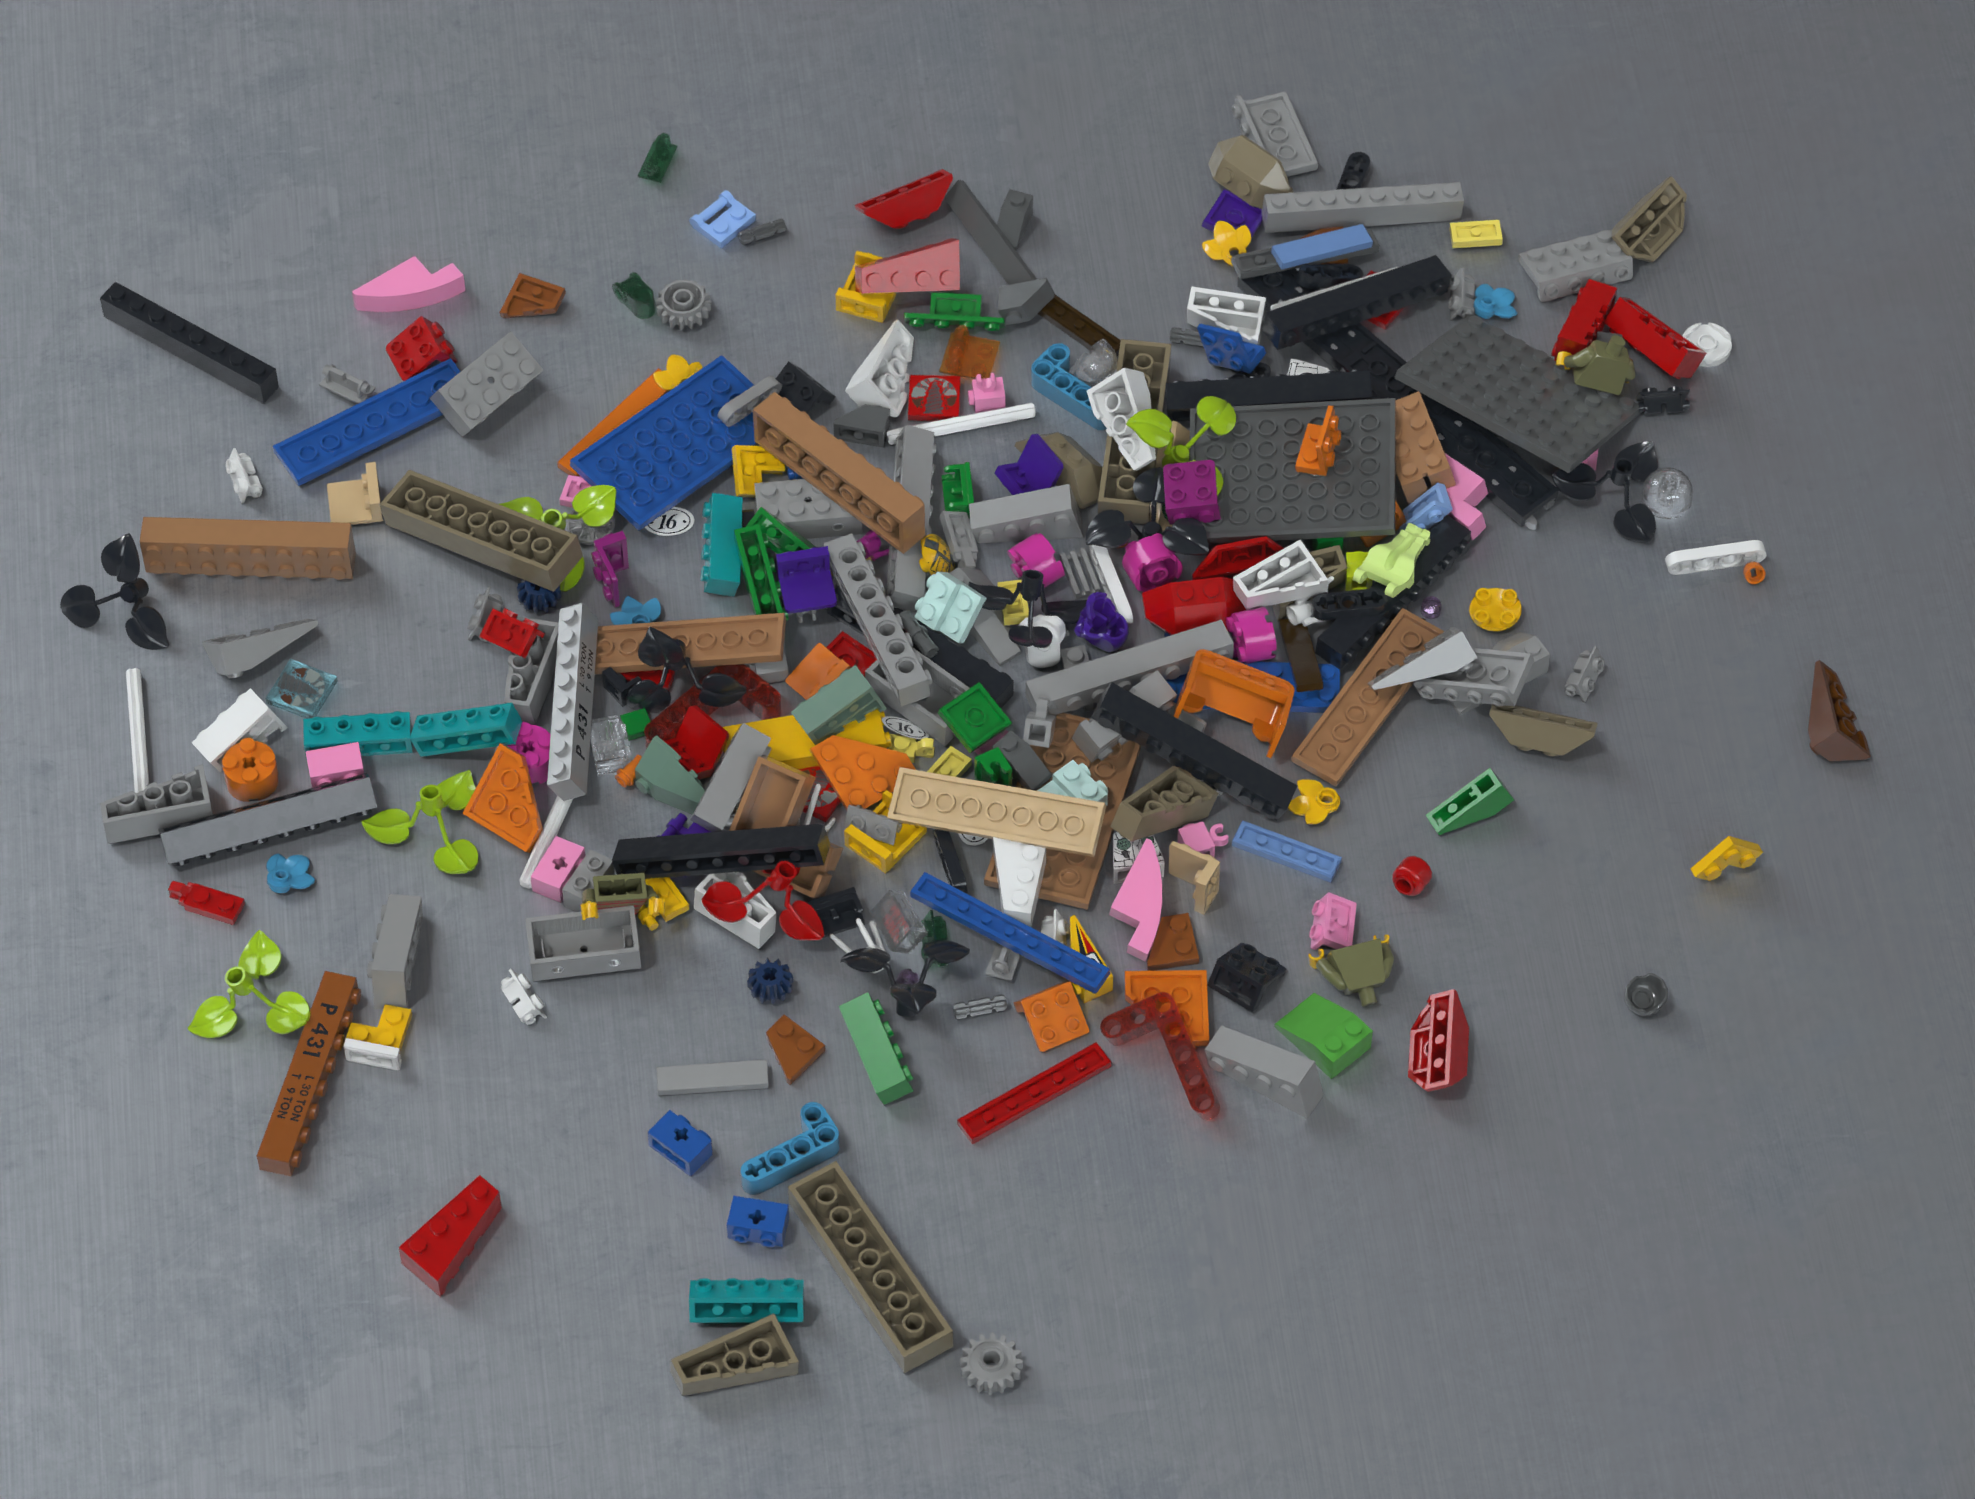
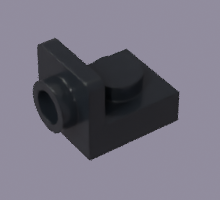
M611 667L602 672L603 687L622 707L627 705V695L634 684L642 681V679L637 676L627 683L625 677L621 673L617 674Z

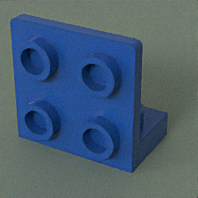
M1199 324L1197 327L1210 364L1250 374L1266 355L1264 346L1243 341L1240 333L1205 324Z

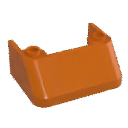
M1201 649L1194 656L1173 716L1178 719L1182 709L1188 713L1200 712L1205 705L1253 724L1252 732L1255 737L1262 742L1270 743L1266 757L1272 758L1287 723L1295 688L1284 679L1212 651Z

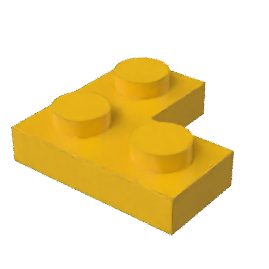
M735 445L732 447L735 492L738 497L755 498L754 483H762V474H782L785 472V464L761 446Z
M1728 836L1690 869L1696 878L1711 881L1718 878L1728 865L1743 869L1753 865L1756 858L1763 851L1759 844Z
M385 1004L378 1027L351 1022L346 1038L400 1048L401 1051L412 1017V1010Z

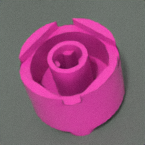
M1041 533L1031 535L1007 551L1008 556L1013 562L1010 567L1017 578H1020L1026 570H1037L1043 574L1044 588L1065 576L1061 561L1056 562L1053 555L1056 553Z
M1156 533L1139 541H1131L1126 545L1122 566L1139 592H1146L1168 584L1175 577L1178 580L1181 576L1182 563L1175 552L1165 547L1162 534Z
M1265 607L1232 613L1231 617L1226 618L1228 632H1232L1233 658L1238 657L1240 663H1254L1272 659L1276 656L1272 653V651L1277 650L1274 627L1272 622H1266L1265 615H1269Z
M522 722L516 744L507 746L526 757L531 782H539L541 784L546 782L548 778L551 734L540 726Z

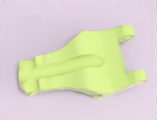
M1408 523L1406 529H1402L1391 542L1376 545L1369 550L1362 565L1355 570L1353 580L1362 584L1366 578L1381 583L1387 586L1385 595L1392 598L1405 588L1410 589L1414 584L1416 559L1424 546L1429 545L1430 531Z

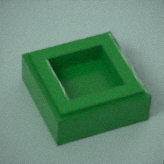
M645 708L620 715V721L628 741L654 734L653 726Z

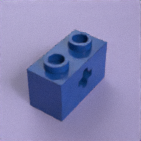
M671 1110L647 1132L649 1146L690 1177L713 1155L712 1142L709 1135L703 1130H696L683 1115H676Z
M733 1196L727 1221L728 1239H733L739 1243H760L765 1247H783L789 1222V1204Z

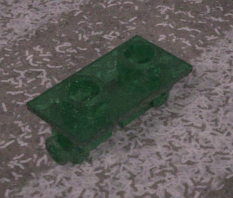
M661 133L654 140L638 173L639 178L658 183L662 182L678 145L671 144L670 136L667 133Z
M930 910L918 926V933L922 938L921 957L924 959V962L929 956L923 952V947L927 943L934 940L948 939L946 921L943 920L942 916L934 917L933 910ZM933 960L929 968L933 963L938 964L939 967H947L949 963H939Z

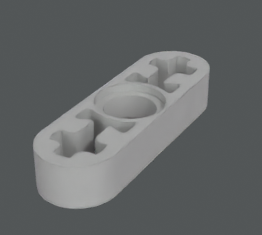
M773 376L764 378L726 403L720 409L718 418L727 427L736 424L751 414L753 409L772 393L776 392L779 394L782 385Z

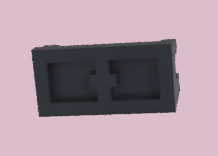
M855 887L807 902L814 908L821 920L824 929L823 938L828 937L830 934H838L858 927L856 923L857 918H860L863 925H865L862 915L863 908Z

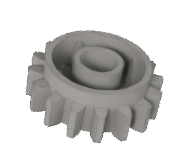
M687 279L674 280V282L666 284L663 291L659 290V298H656L657 315L662 317L663 324L669 321L670 328L679 325L680 330H683L684 325H688L690 329H693V323L696 322L702 325V318L708 319V311H711L710 294L705 293V287H700L696 281L693 282Z
M991 1332L989 1339L980 1334L979 1342L973 1339L969 1340V1348H963L960 1367H962V1377H968L969 1387L974 1385L977 1387V1392L986 1391L989 1395H992L993 1392L999 1391L1004 1393L1005 1388L1014 1387V1379L1019 1380L1021 1377L1020 1370L1023 1369V1360H1021V1350H1015L1014 1340L1007 1344L1006 1335H1002L1000 1339H995V1333ZM987 1363H996V1365L989 1366Z

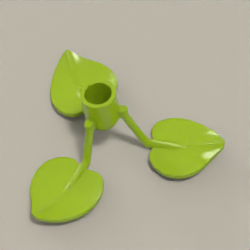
M1214 396L1204 397L1197 404V415L1206 424L1185 446L1175 445L1172 447L1174 435L1169 432L1172 422L1166 414L1159 410L1145 409L1139 411L1127 421L1126 425L1133 429L1140 439L1149 446L1159 449L1167 446L1164 451L1165 456L1162 458V466L1164 467L1167 464L1187 462L1189 460L1188 449L1209 427L1217 435L1228 434L1235 426L1236 413L1226 400ZM1215 467L1218 497L1223 487V477L1218 468Z
M596 485L581 490L572 501L573 509L579 513L577 515L567 514L566 512L561 514L557 509H548L544 512L541 504L531 497H520L499 505L563 530L566 527V519L578 520L582 518L586 525L600 527L607 524L613 517L617 490L609 485ZM584 557L579 560L561 582V592L571 590L580 581L585 569Z
M467 770L456 774L437 786L426 785L420 790V801L415 803L416 808L411 820L409 815L401 809H387L369 819L362 820L364 830L374 840L384 844L403 842L409 838V828L414 826L418 814L422 810L427 816H437L446 847H441L435 852V866L440 871L448 874H463L474 870L478 864L476 847L465 839L456 840L451 844L441 815L442 808L446 806L452 810H463L466 808L476 789L471 771Z
M258 930L244 948L238 966L230 968L225 975V982L230 987L227 989L230 995V1002L223 996H212L206 999L199 1006L193 1021L187 1029L191 1033L203 1038H219L228 1034L238 1021L236 1013L232 1010L236 1006L235 994L246 996L253 992L272 1009L266 1015V1023L277 1034H288L304 1026L310 1019V1007L307 1001L296 992L284 991L279 994L276 1002L273 1003L254 987L253 979L258 980L260 975H271L279 967L282 959L279 947L261 930Z

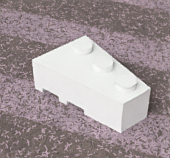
M1191 287L1187 306V323L1198 327L1199 324H1205L1241 334L1243 341L1260 345L1266 312V297Z
M1298 540L1234 576L1233 591L1246 610L1328 593V579L1303 542Z
M250 688L246 693L241 694L230 708L220 713L207 729L202 730L192 744L219 772H222V759L225 753L232 746L240 743L242 739L252 738L254 741L266 743L268 735L277 729L283 732L288 727Z
M993 837V855L1002 912L1032 928L1046 866V848Z
M743 873L709 874L695 888L694 909L759 949L775 933L777 912L758 893L751 900L744 903L747 914L742 920L738 922H724L715 918L702 904V897L712 884L720 881L730 882L739 888L742 898L749 895L754 889L749 885L747 877Z

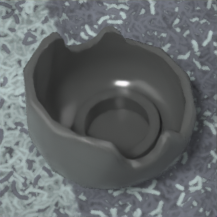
M1653 973L1636 976L1625 988L1624 1001L1630 1011L1640 1016L1654 1015L1666 1003L1668 988L1664 980Z

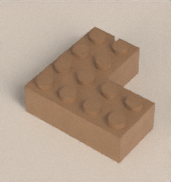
M1420 392L1396 400V475L1408 504L1415 501L1428 490L1423 478L1424 476L1428 475L1432 486L1437 482L1445 484L1446 489L1456 485L1450 465Z
M758 756L729 831L797 826L816 777L771 757ZM830 842L825 865L800 867L798 875L791 882L793 889L812 898L825 896L833 876L828 874V872L835 870L843 848ZM760 870L753 871L765 877L770 876V874H765Z

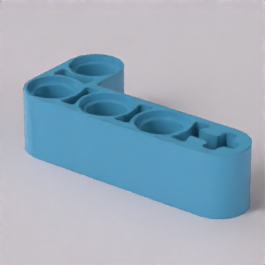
M1062 343L1051 345L1032 364V387L1094 429L1106 430L1107 428L1103 422L1098 420L1093 414L1087 390L1092 387L1068 373L1070 369L1069 348Z
M809 1102L801 1108L800 1118L803 1133L746 1161L742 1165L741 1184L747 1194H761L834 1157L838 1153V1128L821 1104ZM811 1118L818 1119L816 1121H809ZM831 1139L829 1142H823L822 1140ZM800 1151L807 1152L806 1154H798ZM777 1163L783 1164L782 1166H779V1167L773 1166L774 1164H777Z

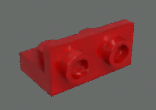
M493 608L479 637L526 659L536 636L543 638L545 633L538 630L539 624L527 618L521 622L517 620L518 614L506 608L502 612Z

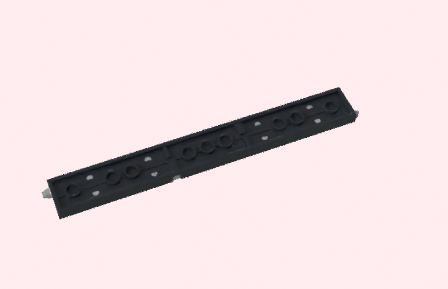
M1296 269L1239 279L1238 277L1237 287L1247 295L1266 297L1267 312L1271 310V306L1320 290L1308 289L1299 285L1296 281L1298 274ZM1360 322L1356 325H1350L1335 332H1329L1314 339L1303 341L1338 372H1351L1356 369L1370 371L1372 399L1395 398V400L1419 392L1395 379L1397 370L1407 362ZM1420 392L1444 453L1483 478L1488 491L1486 497L1521 527L1526 526L1531 530H1536L1537 520L1533 514L1542 507L1547 510L1553 506L1554 501L1558 499L1559 489L1485 427Z

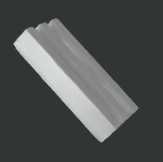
M1081 548L1080 552L1077 553L1075 550L1070 551L1069 555L1065 553L1060 554V561L1075 599L1100 592L1099 583L1085 548ZM1079 559L1082 560V563L1084 565V568L1086 570L1087 576L1093 589H1090L1088 586L1087 580L1079 563ZM1071 561L1074 564L1084 591L1080 592L1069 565Z

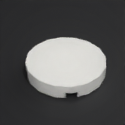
M1708 322V325L1696 323L1687 328L1683 336L1707 353L1699 366H1718L1730 356L1732 347L1731 337L1723 327Z

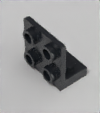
M789 361L776 377V380L782 385L778 395L782 398H787L794 407L807 414L821 400L831 404L836 397L803 369Z
M1240 943L1217 959L1207 986L1250 1012H1254L1259 1006L1266 987L1284 975L1286 968L1280 965L1276 959L1258 952L1254 946Z

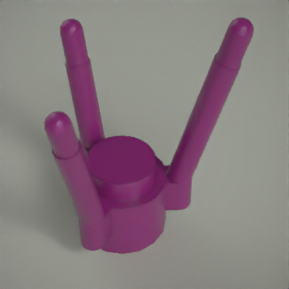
M871 529L856 542L861 541L866 553L865 559L870 557L875 561L882 556L889 555V549L879 551L881 540L877 536L878 534Z

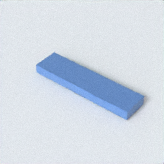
M1359 224L1272 246L1271 253L1282 270L1371 248L1373 241L1364 225Z
M1243 820L1232 840L1233 847L1330 883L1342 860L1340 856Z

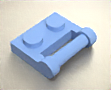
M725 190L719 195V199L699 215L695 214L692 216L689 222L696 231L722 249L737 237L740 231L745 230L756 221V214L734 199L729 191ZM724 206L729 208L709 225L705 223Z

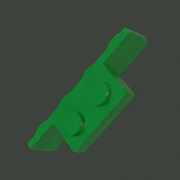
M931 292L930 314L904 313V321L912 327H924L925 323L934 324L936 328H949V325H959V328L964 330H973L974 326L984 327L987 331H999V328H1005V318L981 317L982 295Z

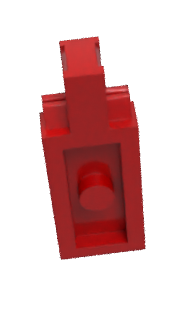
M172 881L168 888L169 897L178 900V904L184 906L186 911L230 925L235 924L245 905L244 898L197 883L188 882L185 885L184 883Z

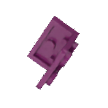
M1213 460L1174 463L1164 466L1165 508L1169 525H1174L1175 521L1181 518H1193L1204 523L1221 519L1217 498L1216 468Z
M623 531L610 533L594 540V552H591L595 567H593L594 576L597 582L602 581L604 597L607 602H612L614 608L620 606L618 580L615 573L629 568L627 538Z

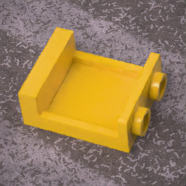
M856 251L854 266L844 287H839L835 294L836 311L884 323L897 292L862 294L855 291V266L882 259L883 257Z
M885 790L882 793V802L873 812H876L877 815L888 816V808H890L893 794ZM902 823L900 832L896 833L894 845L869 837L850 824L844 830L845 846L886 874L927 833V827Z

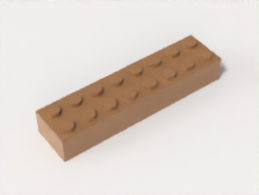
M776 392L772 393L753 409L754 439L757 444L901 553L907 552L925 536V504L919 497L907 492L899 482H894L887 477L882 469L870 464L862 454L850 449L843 440H838L830 434L826 427L814 422L806 412L798 410L787 398H782Z
M143 517L139 541L146 573L154 574L178 573L181 575L204 574L208 576L245 575L257 577L353 579L356 557L351 523Z

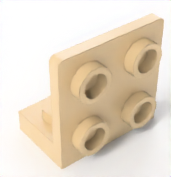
M376 462L365 463L366 473L361 474L362 479L327 484L331 522L356 525L383 521Z
M1172 841L1169 845V874L1196 886L1192 897L1195 899V911L1205 915L1219 892L1220 861L1209 854L1195 851L1186 844Z

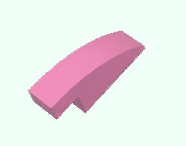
M414 256L353 290L352 295L354 307L359 311L399 312L434 305L466 290L464 275L453 263L431 274Z
M1445 454L1456 482L1455 486L1446 489L1453 509L1447 515L1471 531L1470 540L1473 541L1486 528L1482 512L1475 507L1488 494L1487 487L1483 478Z
M1146 838L1109 913L1110 916L1136 928L1126 953L1146 962L1155 940L1162 907L1160 865L1152 840Z

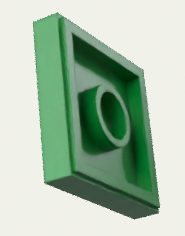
M980 682L950 701L937 712L969 753L978 749L1012 724L1011 720Z

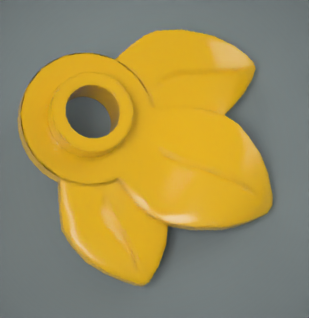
M1218 221L1214 227L1215 239L1203 242L1202 248L1211 259L1224 260L1227 265L1233 266L1230 252L1237 250L1239 254L1247 253L1246 248L1251 242V233L1246 225L1235 230L1228 222Z
M672 354L667 360V370L653 373V378L661 389L670 391L703 367L700 362L688 364L682 356Z
M1302 779L1297 781V787L1301 795L1291 800L1288 809L1295 815L1305 816L1306 824H1319L1327 818L1328 813H1332L1339 808L1340 796L1334 789L1324 788L1319 781Z

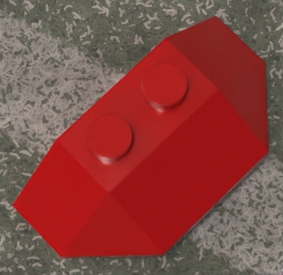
M944 169L938 170L935 173L855 205V209L892 228H904L908 226V222L916 219H926L931 215L930 213L939 209L953 180V176Z
M1267 536L1217 545L1210 549L1209 554L1199 564L1192 574V580L1216 577L1232 579L1234 576L1284 548Z
M1226 577L1171 582L1142 593L1145 619L1169 635L1219 620L1223 621L1227 629L1226 618L1231 617L1232 613L1246 610L1233 591V579Z
M1455 989L1430 995L1427 1000L1428 1004L1420 1012L1410 1031L1408 1078L1427 1092L1451 1087L1467 1076L1469 1026Z

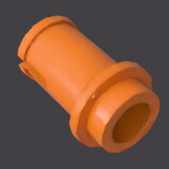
M637 754L623 769L617 770L615 779L622 787L626 788L634 784L636 779L635 768L642 758L641 755Z

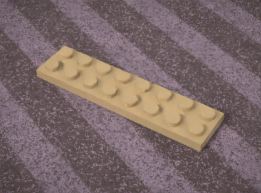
M900 767L887 818L904 824L989 839L995 837L1046 849L1094 857L1106 804L1104 802Z

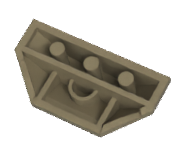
M1240 135L1217 143L1208 162L1213 179L1249 205L1262 209L1264 194L1294 193L1289 185L1281 161L1246 136Z
M1672 176L1668 177L1641 198L1614 226L1611 238L1627 256L1654 262L1683 232L1684 203L1686 202L1687 194Z
M1059 432L1040 435L1064 466L1055 485L1070 484L1077 504L1081 509L1098 503L1103 466L1070 436ZM1029 438L1015 443V447L1021 453Z
M1492 704L1489 714L1511 745H1515L1524 751L1532 749L1543 751L1548 756H1563L1592 739L1598 725L1597 722L1516 705L1515 707H1500Z

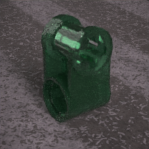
M636 272L630 273L629 278L624 281L612 284V289L617 299L636 317L648 319L655 314L653 290Z

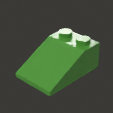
M1316 993L1310 995L1274 1024V1027L1305 1056L1315 1061L1316 1066L1330 1079H1333L1368 1051L1372 1044L1373 1030L1354 1013Z

